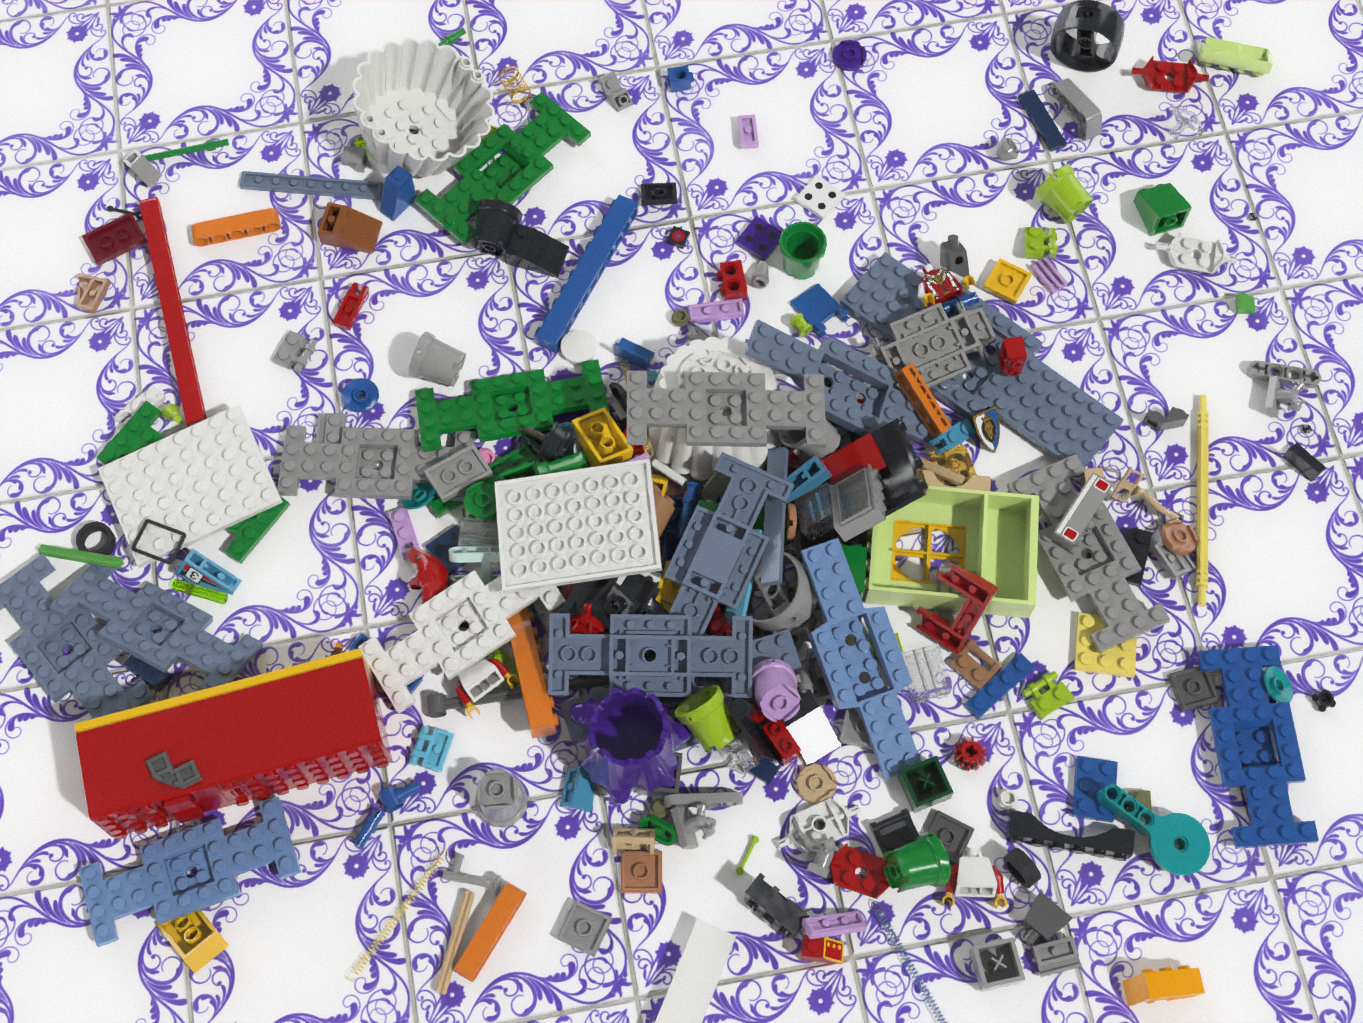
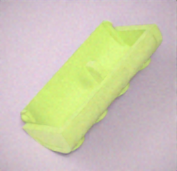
M1212 37L1205 38L1204 42L1201 43L1199 61H1202L1201 64L1205 66H1212L1213 63L1218 64V67L1221 69L1236 68V71L1240 73H1246L1247 70L1253 71V75L1256 76L1269 75L1273 66L1271 56L1268 55L1270 51L1267 48Z

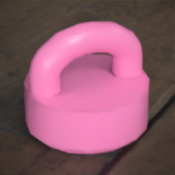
M481 448L478 450L488 465L495 462V454L491 449Z

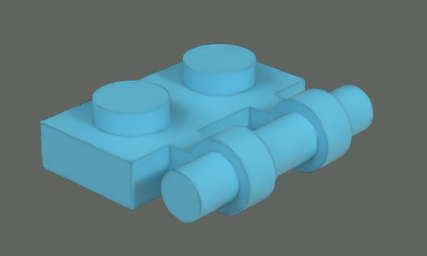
M422 725L420 732L416 735L415 747L411 749L409 764L416 766L418 759H423L422 768L442 773L455 735L454 733L434 728L433 734L429 735L428 731L430 728ZM425 742H428L427 751L423 752V745Z

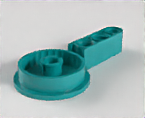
M1115 784L1107 785L1098 791L1097 799L1101 805L1141 835H1149L1150 854L1159 867L1171 874L1186 876L1196 873L1206 864L1210 855V840L1205 828L1195 818L1183 813L1158 816ZM1107 791L1111 793L1112 799L1107 796ZM1124 803L1128 806L1129 812L1124 809ZM1141 816L1145 819V824L1141 822ZM1174 841L1178 843L1179 850L1175 848Z

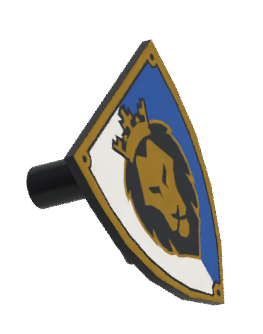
M996 406L972 416V422H970L981 443L993 453L996 452L1000 438V421Z

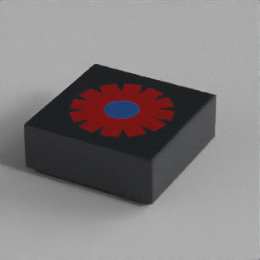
M673 226L667 238V244L684 249L690 237V232Z

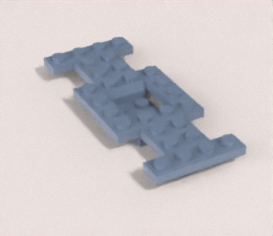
M724 452L721 453L714 468L715 472L731 479L715 513L699 505L696 506L664 575V578L681 585L668 615H692V636L704 635L718 603L737 611L770 537L752 530L767 496L786 503L794 487L793 483Z

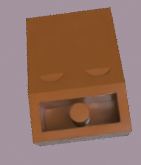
M328 202L317 233L321 244L373 254L383 222L346 205Z

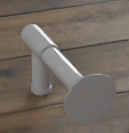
M456 853L452 871L445 870L443 879L482 886L492 890L495 897H497L501 888V875L496 879L489 880L459 873L465 856Z

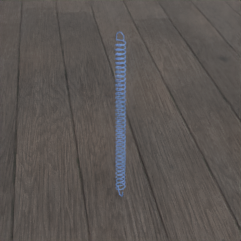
M890 925V926H888V927H885V928H887V929L885 930V932H889V931H887V930H888L892 925ZM894 932V933H892V934H889V935H891V936L889 937V939H893V938H891V937H892L896 932ZM903 946V947H900V948H897V949H896V950H898L897 953H901V952H899V951H900L902 948H904V946ZM910 957L905 958V959L902 958L901 960H905V961H904V964H906L905 962H906ZM906 965V967H909L908 971H911L910 974H914L912 972L916 968L910 969L911 967ZM923 978L916 980L918 981L916 985H923L925 982L919 983ZM918 987V989H921L920 992H924V993L922 994V996H925L924 994H925L929 989L922 991L924 988H923V987H920V988ZM935 1000L930 1001L931 1003L928 1005V1007H931L930 1005H931ZM942 1011L933 1012V1014H936L935 1018L939 1017L937 1021L943 1022L946 1019H940L944 1014L937 1016Z

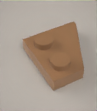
M78 273L79 287H77L78 298L76 306L79 310L95 314L111 283L108 279Z

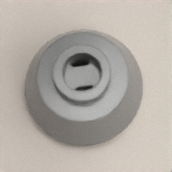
M1002 138L997 146L996 155L1000 160L1016 159L1019 154L1018 147L1010 138Z

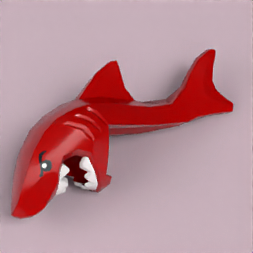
M414 546L409 549L407 557L412 563V569L418 570V572L414 574L408 583L410 588L414 590H420L423 587L422 604L450 587L449 571L438 557Z

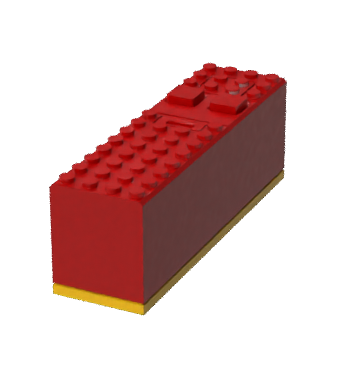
M361 648L74 724L89 818L112 838L115 837V839L126 838L127 834L132 832L136 834L145 833L148 831V828L154 826L156 828H164L168 826V822L177 820L182 824L206 817L205 812L231 806L232 804L245 806L249 804V800L257 799V801H263L268 799L269 795L275 793L277 795H285L289 793L290 789L294 788L304 790L309 788V784L317 782L318 785L326 784L329 782V779L334 777L344 779L349 777V773L356 771L358 774L366 773L371 767L385 768L389 766V762H393L374 675ZM165 751L174 769L194 760L203 780L185 789L163 784L153 779L146 761Z

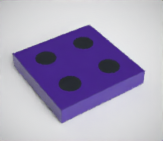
M755 216L737 238L735 244L766 262L780 244L779 239L782 231Z

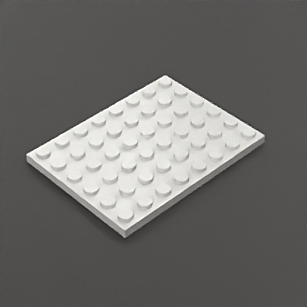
M239 404L98 468L132 555L139 568L157 561L131 549L146 519L185 532L186 538L180 548L181 550L283 503ZM148 523L136 548L163 558L174 553L182 535Z
M650 459L495 482L501 581L504 594L662 571Z

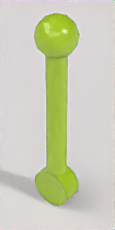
M758 836L752 837V843L740 867L736 868L737 875L744 873L743 868L755 844L759 842Z

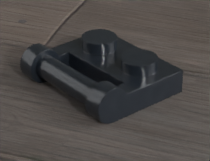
M907 808L900 810L901 813L877 823L875 821L869 823L870 830L882 856L888 851L915 841L916 837L919 836ZM904 820L906 826L881 835L879 830Z

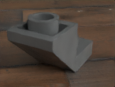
M1175 407L1171 408L1167 417L1149 409L1142 423L1159 432L1184 426L1190 415L1184 410Z

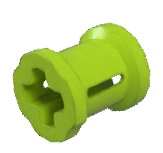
M798 313L789 321V324L794 326L799 332L798 335L802 338L812 331L813 326L804 320L802 313Z

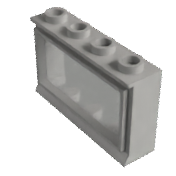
M868 464L867 468L865 467L835 485L829 486L834 528L844 542L886 520L885 511L887 509L883 503L885 497L882 493L883 486L880 482L882 477L879 471L873 469L870 464Z

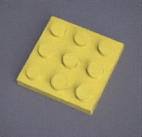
M1079 612L1076 625L1074 670L1134 678L1137 637L1099 654L1090 635L1106 628L1100 615Z

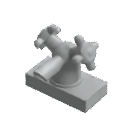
M1277 375L1270 376L1265 410L1271 418L1278 417L1281 403H1291L1287 407L1288 411H1300L1305 400L1298 401V392L1307 390V386L1298 379L1291 382L1294 385L1293 388L1283 389V384Z
M704 802L693 804V807L698 809L697 814L691 817L688 808L675 807L670 809L681 849H695L699 847L695 832L701 829L704 832L702 836L704 840L716 832L714 828L716 820L706 818L705 816L706 809L711 810V807Z
M830 837V839L825 841L820 840L819 844L804 838L802 841L805 848L817 853L814 861L809 863L807 870L827 878L830 872L828 868L834 856V851H839V848L835 845L834 837Z

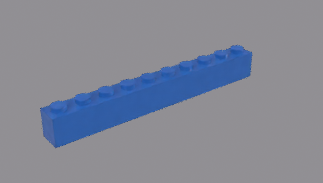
M619 194L616 200L611 202L608 214H604L601 226L595 229L592 241L587 243L585 253L578 258L575 270H571L568 282L562 285L559 297L554 299L552 309L543 318L542 326L536 329L534 337L538 346L557 353L562 339L570 331L639 212L637 201Z

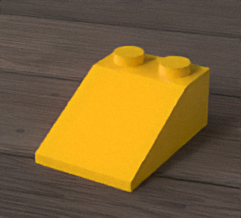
M605 407L572 420L571 423L591 467L617 464L632 459L634 449L631 445H626V437Z
M201 910L161 925L159 923L156 924L194 973L198 972L229 946Z

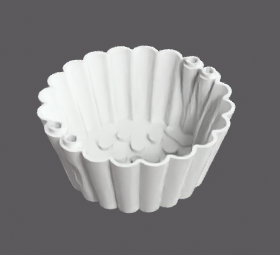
M406 37L400 43L396 41L385 42L382 50L373 49L369 51L367 61L361 62L357 66L358 77L352 81V89L354 94L353 106L361 135L366 142L368 151L375 154L376 160L379 163L388 164V168L391 171L399 165L412 174V177L416 174L422 178L429 177L432 173L436 175L442 174L480 145L481 139L490 132L491 126L489 121L494 117L495 109L490 104L493 100V93L491 89L484 86L486 77L481 71L474 69V64L470 58L458 56V52L452 46H439L432 39H423L418 42L414 38ZM409 129L418 130V134H411Z
M708 337L705 341L696 339L691 341L689 346L683 345L677 348L675 354L667 357L653 387L659 389H686V372L765 373V391H781L772 368L744 355L747 343H736L732 338L720 340L717 337ZM724 393V394H746V393ZM726 409L720 411L721 415L723 416H729L731 414L730 411ZM647 427L653 450H657L656 458L658 461L671 464L673 471L678 474L690 473L697 480H707L715 473L714 468L722 452L759 469H764L768 463V451L783 447L779 439L778 430L766 429V447L686 446V428Z

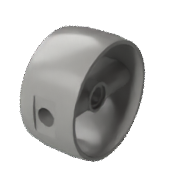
M783 552V565H795L798 572V588L793 601L788 596L787 588L782 584L766 587L761 585V556L755 570L746 616H753L754 626L773 634L787 629L792 632L801 627L810 618L817 604V596L805 564L786 552ZM757 585L775 617L766 620L756 619L753 611V596Z

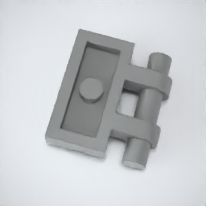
M289 330L272 361L274 364L289 370L295 364L293 370L300 373L302 368L306 367L309 356L316 350L315 346L318 342L315 339H311L309 343H306V336ZM300 351H304L301 357H297Z

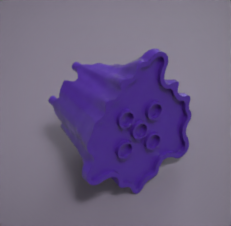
M633 687L628 691L614 688L602 701L589 698L583 703L572 705L569 712L571 720L587 731L586 738L579 742V746L586 751V758L582 761L581 767L589 773L592 782L600 784L607 789L610 799L615 804H625L636 787H643L648 791H653L661 786L673 787L676 784L674 772L679 765V761L674 751L679 745L689 740L691 732L686 725L671 718V710L668 706L661 704L655 694L646 693L641 689Z

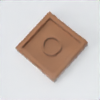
M621 851V894H662V851H654V854H650V851Z

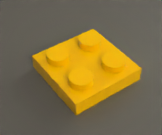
M999 258L983 289L1010 303L1016 304L1032 273Z

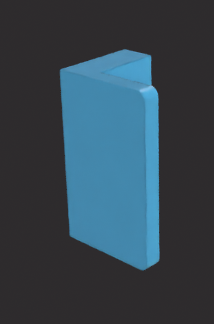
M581 766L567 767L560 807L564 809L577 808L585 812H591L596 784L592 782L589 773Z

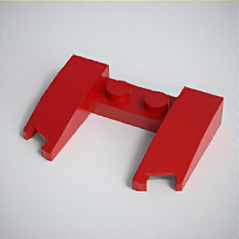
M952 564L950 571L945 574L940 571L935 577L967 596L966 602L953 623L919 606L916 614H922V624H917L916 628L956 654H959L999 587L968 570Z

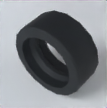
M98 521L90 522L78 531L76 545L81 551L110 555L116 546V537L105 523ZM94 532H104L107 536L106 543L97 550H88L85 546V541L89 535Z
M1015 847L1003 857L1004 864L1009 872L1025 888L1032 887L1041 879L1039 869L1021 849Z

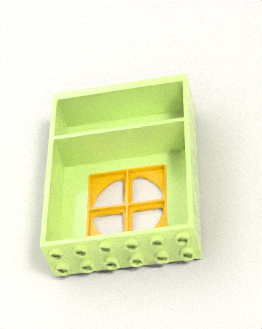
M928 486L925 496L886 516L885 521L866 531L867 558L863 594L865 596V603L913 608L920 606L925 609L934 610L936 607L948 610V608L954 611L961 610L968 598L967 596L950 593L949 585L941 583V592H937V582L930 581V561L937 559L956 561L959 567L977 572L978 576L999 587L983 614L1030 618L1036 606L1039 496ZM918 528L925 530L924 549L922 551L899 549L896 547L898 539L908 531ZM939 530L949 535L958 545L959 553L933 552L931 550L932 531ZM897 556L923 559L922 580L917 581L904 574L897 566L895 558ZM951 587V590L953 592L960 593L959 591Z

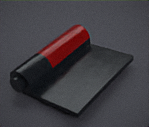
M743 699L733 700L729 706V712L758 757L778 763L779 759L758 729L767 719L761 708Z

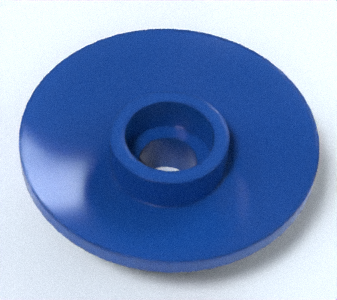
M365 378L350 381L342 391V401L345 407L357 413L372 409L379 400L378 387L374 382Z

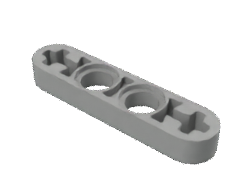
M1259 360L1252 361L1246 369V373L1250 378L1268 382L1270 376H1272L1270 370L1275 369L1279 372L1278 377L1282 384L1294 386L1291 383L1294 379H1291L1288 373L1293 372L1297 374L1298 380L1302 381L1307 388L1317 387L1322 379L1321 374L1314 369Z
M743 793L669 794L664 796V807L690 808L693 807V804L701 802L710 807L738 806L743 804Z

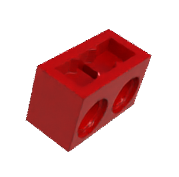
M736 260L720 263V270H717V279L722 282V286H720L721 297H725V300L742 298V301L747 300L748 290L742 261Z
M1022 336L1003 339L998 354L1002 375L1017 376L1021 374L1027 358Z
M781 719L777 720V722L771 721L762 727L761 734L783 767L800 756L801 748Z

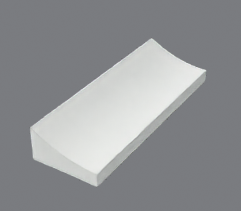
M697 918L655 1023L703 1022L736 939L735 935Z

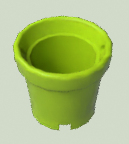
M1065 164L1053 172L1034 193V197L1039 202H1044L1067 224L1076 219V215L1082 214L1093 202V197L1074 175L1075 171L1070 164Z
M717 685L708 686L695 692L691 697L685 699L674 712L677 720L681 724L686 725L704 751L708 753L712 752L710 747L715 746L719 750L736 738L733 733L734 731L739 733V729L724 702V695Z

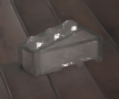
M739 731V733L735 734L736 738L719 749L718 752L726 767L743 774L757 766L760 758L742 731Z

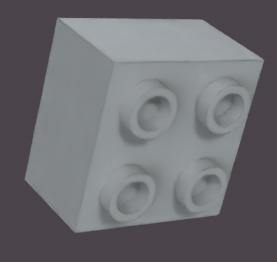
M1014 937L975 945L969 950L980 992L1020 984L1025 980Z

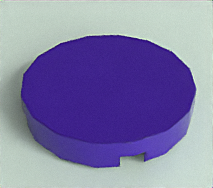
M843 40L834 47L832 58L834 64L841 70L856 71L865 64L867 52L865 47H862L859 42Z

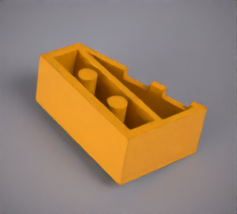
M1190 965L1178 966L1177 970H1172L1171 966L1159 968V971L1154 972L1153 968L1143 969L1141 974L1122 981L1128 1007L1142 1002L1150 1004L1160 1000L1171 1001L1192 998L1205 993L1199 967L1190 968Z

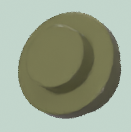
M677 309L671 316L672 323L677 327L686 326L690 320L689 314L683 309Z
M656 798L649 805V813L662 819L669 813V808L664 807V799Z

